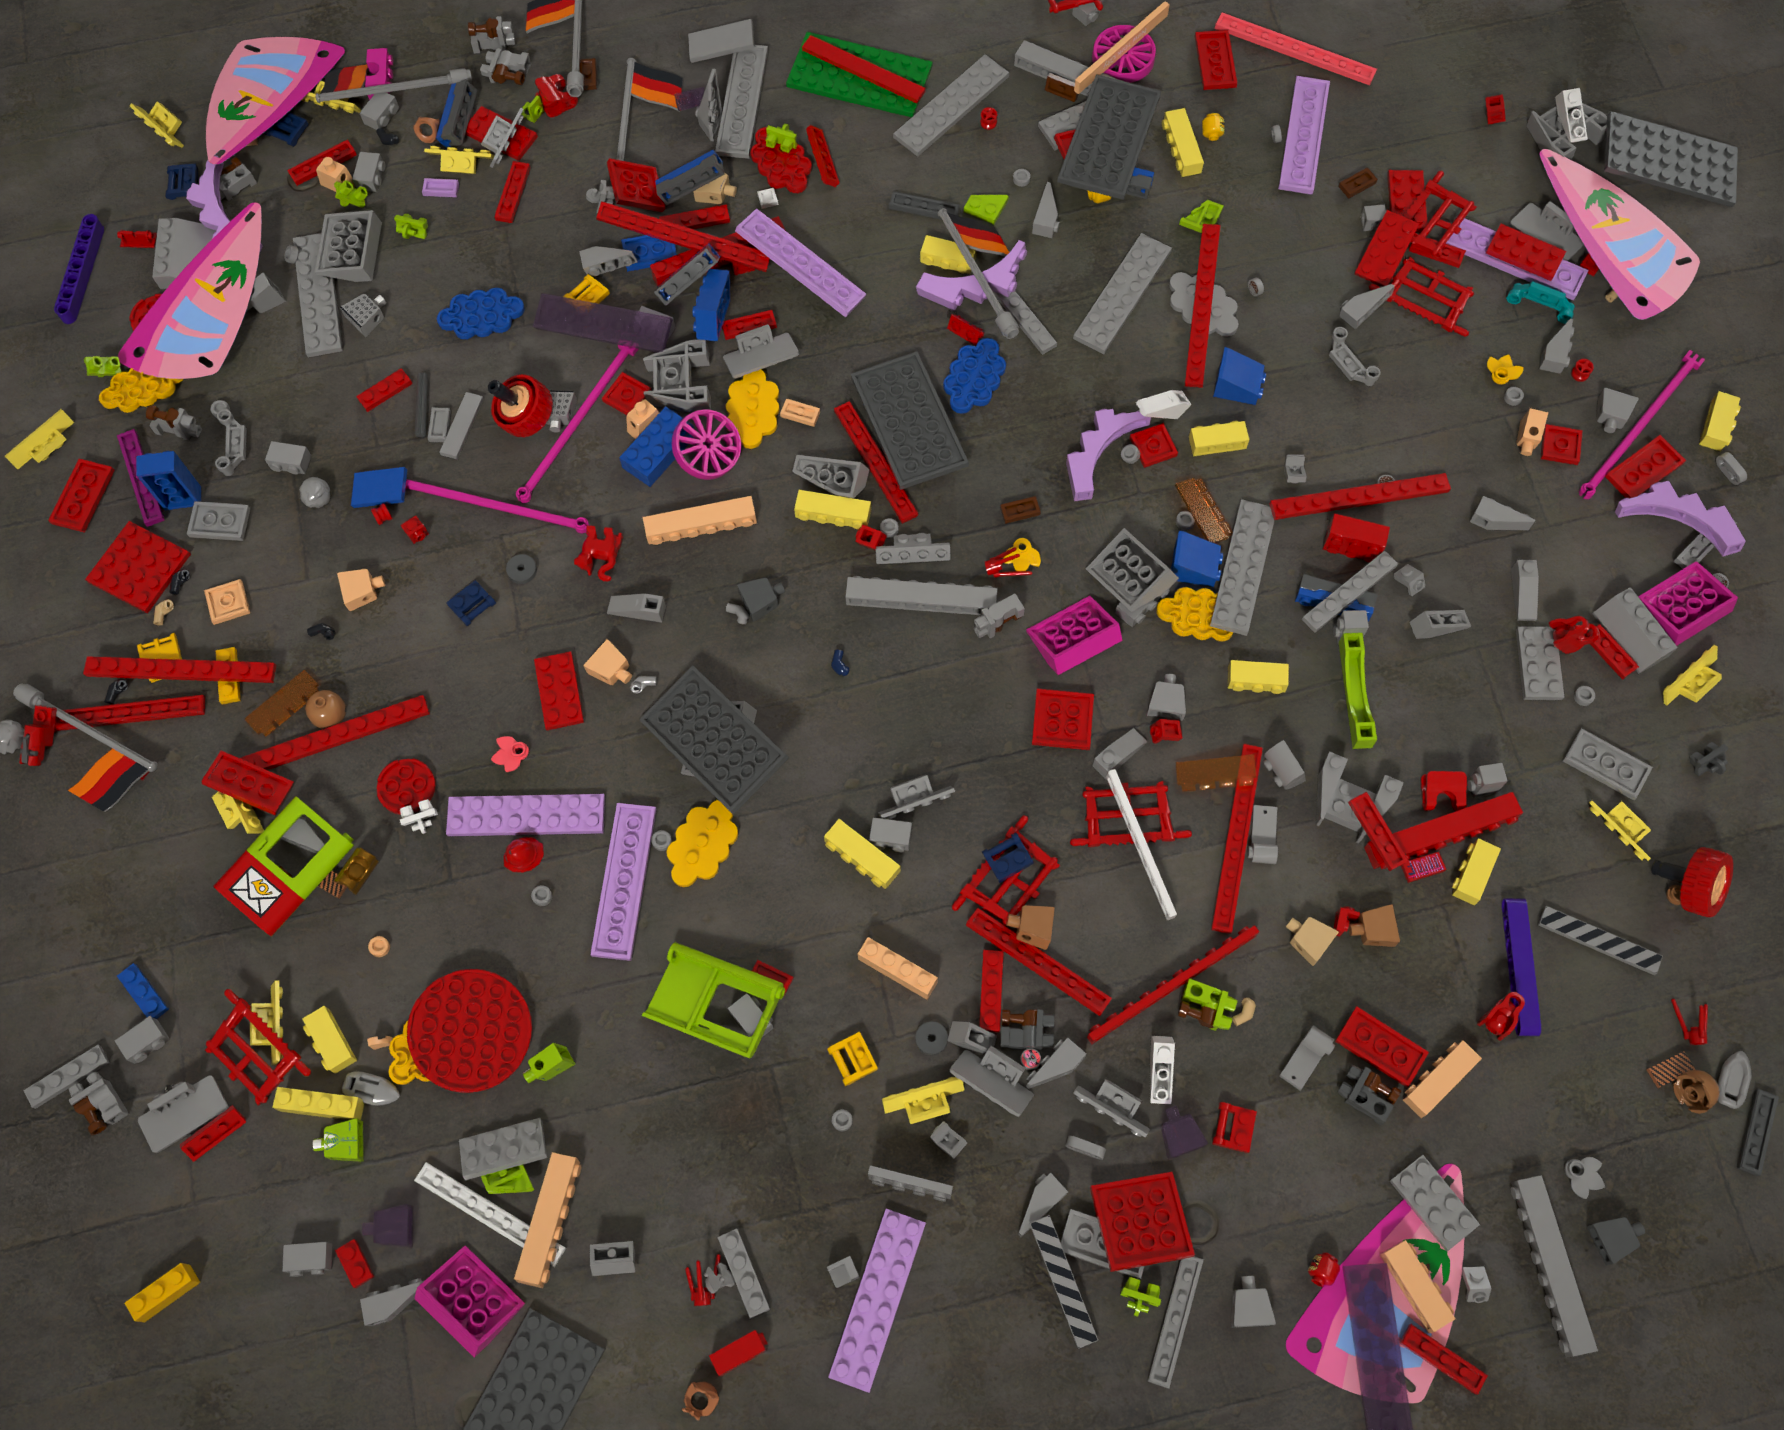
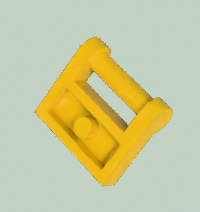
M587 274L577 287L569 294L566 293L563 296V299L567 304H571L586 316L610 293L605 286Z
M860 1032L827 1048L844 1078L842 1081L845 1086L878 1070ZM845 1048L856 1070V1073L852 1075L840 1054V1050Z

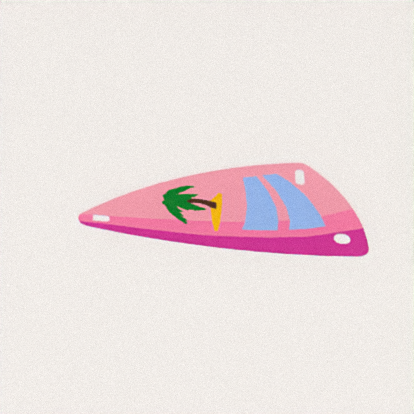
M266 37L239 42L226 61L211 96L206 123L208 161L214 165L223 163L274 125L323 79L344 55V48L320 40L298 37ZM251 45L259 48L260 52H253L244 47ZM323 50L329 52V55L324 58H320L317 55L318 52ZM220 150L226 151L220 158L214 156Z
M1548 149L1541 150L1540 158L1568 218L1594 262L1630 313L1637 319L1643 320L1664 311L1674 304L1692 283L1700 264L1699 257L1662 220L1626 192L1593 171ZM1553 156V158L1557 162V166H1552V164L1548 160V157ZM1690 257L1692 262L1681 266L1676 264V260ZM1638 296L1645 297L1648 301L1647 306H1640L1636 298Z
M251 203L243 209L175 278L120 350L118 358L121 364L130 369L133 368L137 372H143L146 375L169 379L198 378L213 375L219 371L239 331L255 281L261 243L262 219L260 204ZM250 211L254 212L255 215L252 219L246 222L245 217ZM137 347H143L145 349L143 356L135 357L133 354L134 350ZM204 356L212 361L213 366L211 368L206 367L198 361L199 357Z
M1446 1164L1437 1172L1443 1180L1447 1175L1454 1179L1450 1188L1464 1204L1461 1171L1454 1164ZM1403 1199L1376 1225L1340 1265V1272L1335 1282L1330 1286H1323L1288 1336L1286 1349L1290 1356L1302 1366L1344 1390L1381 1401L1419 1403L1425 1398L1437 1368L1405 1348L1399 1342L1408 1325L1412 1324L1446 1346L1452 1322L1433 1333H1428L1380 1257V1254L1406 1240L1407 1243H1411L1417 1252V1259L1420 1263L1425 1264L1429 1271V1278L1439 1286L1442 1292L1440 1294L1441 1297L1451 1305L1455 1314L1462 1275L1464 1238L1449 1251H1445ZM1315 1337L1320 1340L1322 1347L1318 1353H1312L1307 1349L1306 1343L1309 1338ZM1397 1372H1401L1415 1385L1416 1390L1414 1392H1409L1395 1379Z

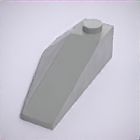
M712 69L700 106L696 108V117H698L699 125L710 141L715 140L722 117L716 69Z
M796 455L792 472L836 496L855 498L865 488L870 469L861 462Z

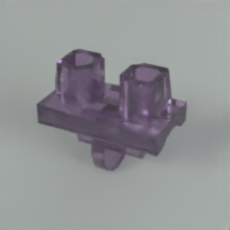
M704 87L675 93L678 111L700 106Z

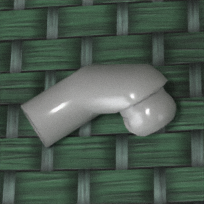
M727 603L726 612L736 614L738 616L737 622L746 624L747 619H749L746 609L743 606Z
M639 676L631 684L630 689L633 693L637 694L646 686H656L657 677Z

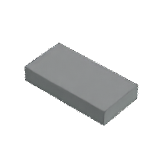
M432 407L428 431L429 442L445 441L449 430L450 408Z

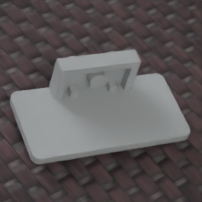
M1551 201L1546 204L1544 210H1541L1533 203H1529L1510 222L1512 228L1565 250L1566 253L1563 260L1569 261L1584 246L1580 237L1573 233L1574 227L1566 212Z
M767 324L735 336L739 350L724 355L723 359L732 377L738 378L792 359L799 355V351L789 333L773 337L771 328Z
M993 1046L989 1047L983 1059L968 1050H964L950 1068V1073L956 1078L967 1083L974 1090L979 1091L992 1102L997 1103L1017 1117L1022 1114L1034 1096L1031 1091L1018 1083L1026 1068Z
M207 1076L194 1085L187 1082H179L167 1093L155 1096L153 1101L147 1104L150 1111L140 1116L138 1123L152 1152L159 1153L212 1121L228 1109L229 1106L215 1078Z

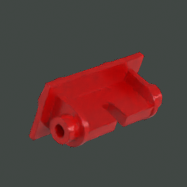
M121 230L117 232V236L121 238L120 247L155 248L157 233L150 232L149 230L136 232Z
M951 314L947 329L976 346L979 338L981 339L984 336L983 329L973 324L969 325L970 322L963 319L960 315Z

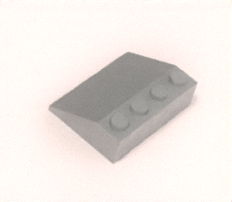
M373 210L325 214L314 272L316 275L353 282L372 281L382 222Z
M179 218L159 219L152 277L160 289H167L192 259L212 240L216 230L207 228L202 223Z
M1125 528L1086 568L1093 577L1131 612L1165 593L1179 579Z

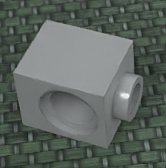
M1385 204L1364 206L1360 216L1363 231L1378 229L1386 213Z

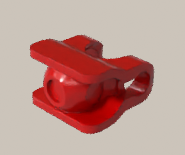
M560 74L550 77H539L535 80V85L539 89L535 97H540L543 109L548 117H556L564 111L574 108L578 103L577 97L570 96L568 92H561L565 88L566 81Z
M1575 616L1569 619L1559 618L1549 622V626L1554 629L1553 644L1565 654L1580 650L1584 645L1597 641L1600 636L1598 627L1588 623V620L1582 616ZM1581 621L1583 625H1576V623ZM1593 629V635L1591 637H1585L1584 634H1586L1588 630Z
M1430 771L1421 777L1422 807L1425 811L1435 809L1437 796L1440 793L1449 796L1454 811L1466 808L1467 776L1464 772Z
M1517 992L1507 994L1480 1018L1477 1025L1482 1026L1485 1024L1486 1028L1491 1033L1498 1035L1497 1039L1501 1041L1514 1030L1518 1023V1015L1525 1005L1523 996ZM1510 998H1515L1518 1001V1007L1515 1008V1005L1509 1001Z

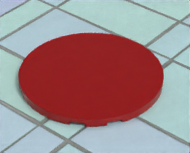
M480 969L454 971L431 983L416 1000L407 1024L408 1048L420 1072L434 1084L459 1093L485 1091L508 1079L523 1062L532 1038L531 1014L525 999L518 989L502 976Z

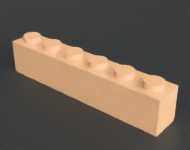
M752 496L643 517L649 545H658L670 540L678 541L685 537L693 538L706 533L713 534L721 530H733L741 526L749 527L757 523Z
M553 1152L551 1154L514 1280L518 1283L543 1288L544 1284L549 1280L550 1263L555 1260L557 1253L555 1246L557 1240H560L562 1237L563 1227L561 1226L563 1219H566L568 1216V1202L575 1192V1178L579 1177L581 1172V1165L576 1157Z

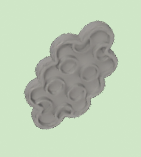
M1180 272L1174 274L1170 279L1169 286L1173 292L1170 305L1175 311L1182 312V319L1185 322L1192 324L1197 275L1191 277L1186 273ZM1214 285L1209 334L1216 331L1221 336L1228 337L1234 335L1238 328V320L1235 317L1238 306L1234 299L1226 296L1223 287Z

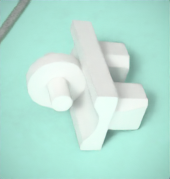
M428 799L418 802L421 812L414 814L411 805L400 808L401 825L406 826L418 822V824L411 827L413 831L420 829L422 834L426 833L427 826L432 825L431 820L424 822L423 820L438 815L437 810L433 808Z

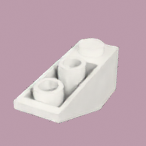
M1580 88L1562 91L1555 99L1558 116L1569 143L1588 140Z
M1170 390L1136 402L1143 416L1178 419L1191 406L1183 391Z
M1151 1037L1150 1103L1171 1104L1175 1043L1172 1037Z

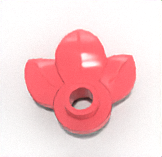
M500 737L496 741L501 749L492 756L491 760L495 764L504 765L506 772L516 770L520 766L521 760L528 756L529 748L523 742H516L513 737ZM518 750H523L521 754H516Z

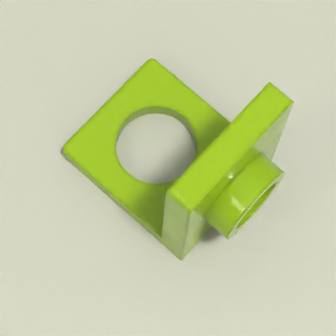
M536 96L531 103L526 102L522 107L524 110L521 115L524 116L523 118L535 123L544 112L540 97ZM527 109L530 115L525 114V111Z

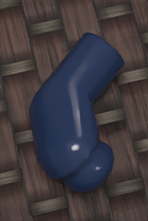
M835 650L831 663L832 669L838 675L847 676L849 667L845 666L842 662L844 652Z

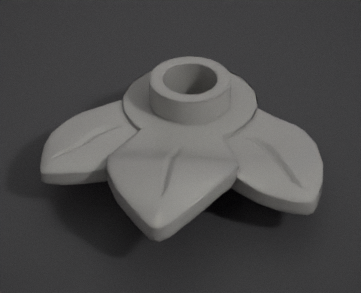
M1586 1157L1581 1161L1572 1159L1565 1164L1564 1170L1567 1177L1571 1179V1188L1580 1198L1587 1199L1589 1190L1605 1188L1601 1176L1596 1172L1602 1165L1599 1160L1593 1157ZM1573 1166L1578 1169V1173H1577V1174L1573 1173V1171H1572V1167H1573Z

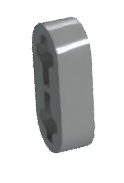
M1725 452L1716 458L1717 466L1732 484L1738 485L1747 479L1746 471L1732 454Z
M1068 1136L1065 1145L1071 1150L1099 1160H1103L1106 1152L1104 1147L1074 1136Z

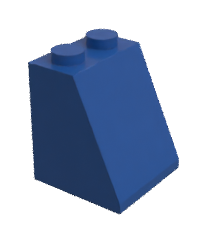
M1225 347L1213 397L1256 405L1257 399H1261L1263 394V388H1260L1261 383L1264 384L1266 373L1263 372L1265 365Z
M1179 531L1171 565V571L1179 578L1177 581L1214 587L1215 582L1220 580L1221 570H1218V565L1222 564L1223 553H1220L1221 546L1184 531Z

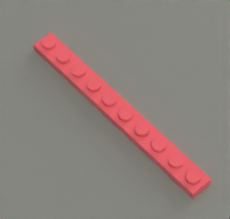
M1223 12L1215 25L1216 30H1228L1230 35L1369 86L1377 71L1376 68Z

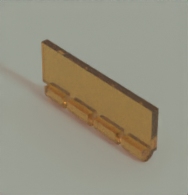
M1192 478L1176 483V489L1205 539L1212 543L1227 540L1228 536L1233 532L1228 523L1223 522L1225 518L1219 508L1214 507L1216 503L1210 492H1206L1208 489L1203 480Z
M303 670L244 719L258 735L263 733L266 737L276 729L273 725L275 721L279 726L291 717L288 710L291 709L296 713L306 704L303 698L306 696L309 699L311 695L318 692L319 690L316 687L319 685Z
M1254 754L1176 762L1177 783L1182 785V792L1196 791L1197 783H1199L1200 790L1216 789L1215 782L1219 781L1220 788L1235 787V780L1239 779V786L1253 785V778H1256Z

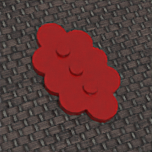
M767 127L760 128L755 134L756 144L750 151L752 161L758 164L759 173L767 177V182L772 188L780 189L786 187L792 193L803 192L807 188L806 176L812 171V163L808 157L804 156L803 147L797 144L796 149L792 148L789 153L782 151L781 144L778 143L773 148L766 145Z

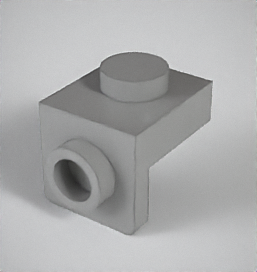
M1286 455L1284 472L1287 482H1306L1304 455Z
M1409 564L1394 573V579L1407 586L1408 593L1411 596L1425 588L1424 574Z
M944 1121L934 1129L933 1134L930 1136L934 1143L953 1159L967 1144L966 1140L953 1131Z
M1463 1267L1462 1276L1467 1288V1302L1482 1303L1488 1301L1492 1288L1485 1267Z

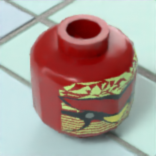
M1326 1252L1315 1255L1308 1268V1273L1312 1277L1311 1281L1320 1287L1332 1285L1340 1272L1337 1258Z

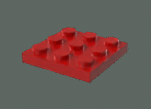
M609 158L607 167L616 204L658 212L665 210V204L656 191L655 181L658 179L656 167Z
M1037 689L1032 745L1090 750L1094 694Z

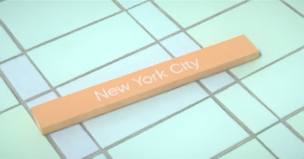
M1166 1L1163 2L1075 79L1074 91L1080 94L1094 81L1096 74L1101 75L1163 21L1168 16L1170 4Z

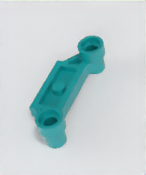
M1533 281L1530 284L1515 283L1506 298L1511 304H1519L1522 298H1527L1559 311L1557 319L1563 324H1566L1574 315L1575 305L1567 300L1565 293Z

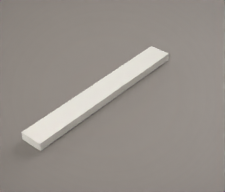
M1115 769L1110 770L1106 776L1166 920H1171L1175 918L1177 913Z
M426 1162L414 1181L514 1243L524 1247L530 1225ZM556 1243L555 1249H557L555 1260L550 1263L553 1267L556 1266L566 1250L559 1243Z

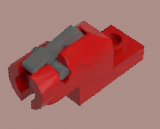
M35 705L33 724H28L24 727L23 742L20 750V764L27 763L30 766L41 765L44 759L45 746L53 745L57 708Z

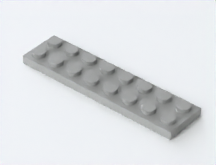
M755 45L753 49L733 53L715 149L718 156L747 159L750 157L768 46Z
M983 55L894 132L893 138L918 157L1009 77V72L987 55Z
M321 233L293 238V245L298 248V258L295 263L305 351L308 358L343 351L334 278L314 273Z
M1141 233L1075 332L1073 339L1105 354L1168 258L1172 248Z
M1241 499L1210 627L1245 636L1248 634L1274 525L1270 506Z

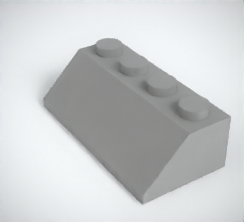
M1631 587L1617 594L1592 613L1601 626L1639 666L1636 670L1638 674L1668 658L1678 648Z

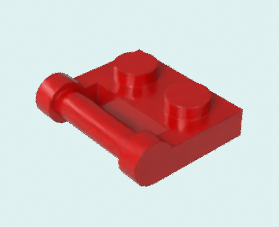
M1220 1102L1216 1136L1213 1137L1212 1144L1249 1153L1257 1111ZM1228 1112L1234 1113L1229 1141L1224 1139Z

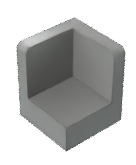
M850 1256L827 1266L836 1288L859 1278Z

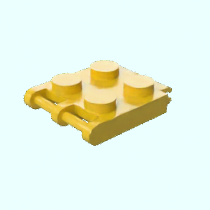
M171 633L170 636L162 639L156 638L153 642L144 645H137L140 658L182 660L175 633ZM149 679V681H151V683L156 682V681H159V680H162V679Z

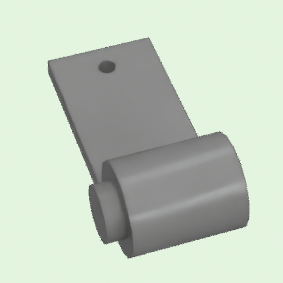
M1253 805L1251 846H1248L1247 858H1251V862L1276 864L1277 807Z
M1312 1025L1283 1069L1280 1077L1301 1091L1325 1053L1329 1055L1334 1049V1039Z

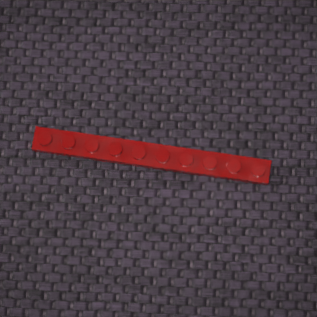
M601 201L596 220L695 251H700L707 244H710L721 259L766 272L770 258L760 250L603 201Z
M1203 224L1185 378L1186 387L1203 388L1221 225Z
M1446 473L1271 500L1269 505L1274 520L1448 493L1451 487Z
M87 656L83 674L86 677L274 683L276 664L270 662Z
M424 695L246 755L240 759L269 770L429 715V708Z
M1247 744L1242 746L1211 930L1231 934L1233 930L1262 747Z
M1255 925L1251 928L1248 926L1244 927L1238 932L1239 936L1234 939L1229 937L1223 941L1221 948L1217 950L1215 947L1205 954L1207 957L1201 961L1197 958L1189 964L1190 968L1185 971L1183 969L1177 971L1172 975V980L1169 982L1166 980L1162 981L1152 993L1150 991L1145 992L1139 997L1140 1001L1137 1003H1128L1122 1008L1123 1012L1118 1015L1116 1012L1106 1018L1107 1022L1102 1026L1100 1024L1093 1026L1089 1030L1090 1033L1087 1039L1091 1044H1094L1185 984L1189 979H1193L1255 938L1260 931Z

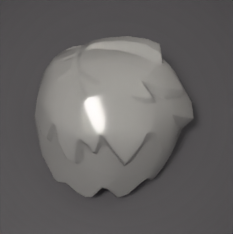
M318 477L306 479L299 488L301 501L310 508H321L330 500L328 483Z
M3 720L0 722V753L5 755L9 752L12 754L16 749L21 748L24 728L19 722L13 720Z

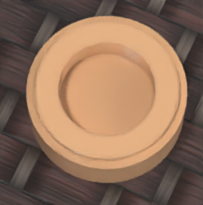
M376 936L370 940L368 949L375 957H383L389 952L390 943L386 938Z

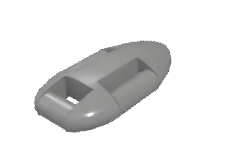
M1743 1051L1735 1052L1725 1061L1718 1080L1720 1090L1719 1103L1733 1109L1743 1105L1752 1078L1750 1061ZM1725 1094L1728 1095V1096L1734 1097V1100H1733V1099H1730V1098H1728V1097H1725Z
M361 1071L347 1074L341 1088L345 1096L359 1097L363 1100V1103L375 1106L390 1104L400 1097L399 1091L392 1082L384 1077ZM356 1079L352 1090H350L353 1080Z

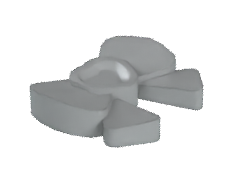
M722 1263L717 1265L719 1271L717 1276L710 1267L704 1273V1276L707 1277L705 1280L706 1287L713 1294L719 1288L724 1286L732 1287L735 1284L732 1273Z

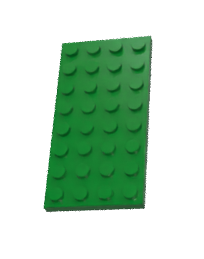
M806 32L787 79L786 87L907 117L915 115L919 102L916 104L802 51V46L809 36L812 35L924 88L933 66L932 61Z

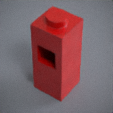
M754 1330L709 1355L718 1376L721 1377L767 1351L765 1345L768 1342L763 1332L758 1333L757 1330Z

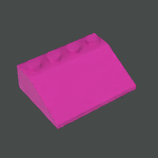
M1697 561L1638 596L1676 646L1732 612L1738 600L1736 595Z
M1091 596L1026 629L1027 634L1047 664L1057 675L1123 641L1119 623Z
M466 1246L460 1249L420 1284L414 1297L474 1358L491 1343L525 1305Z

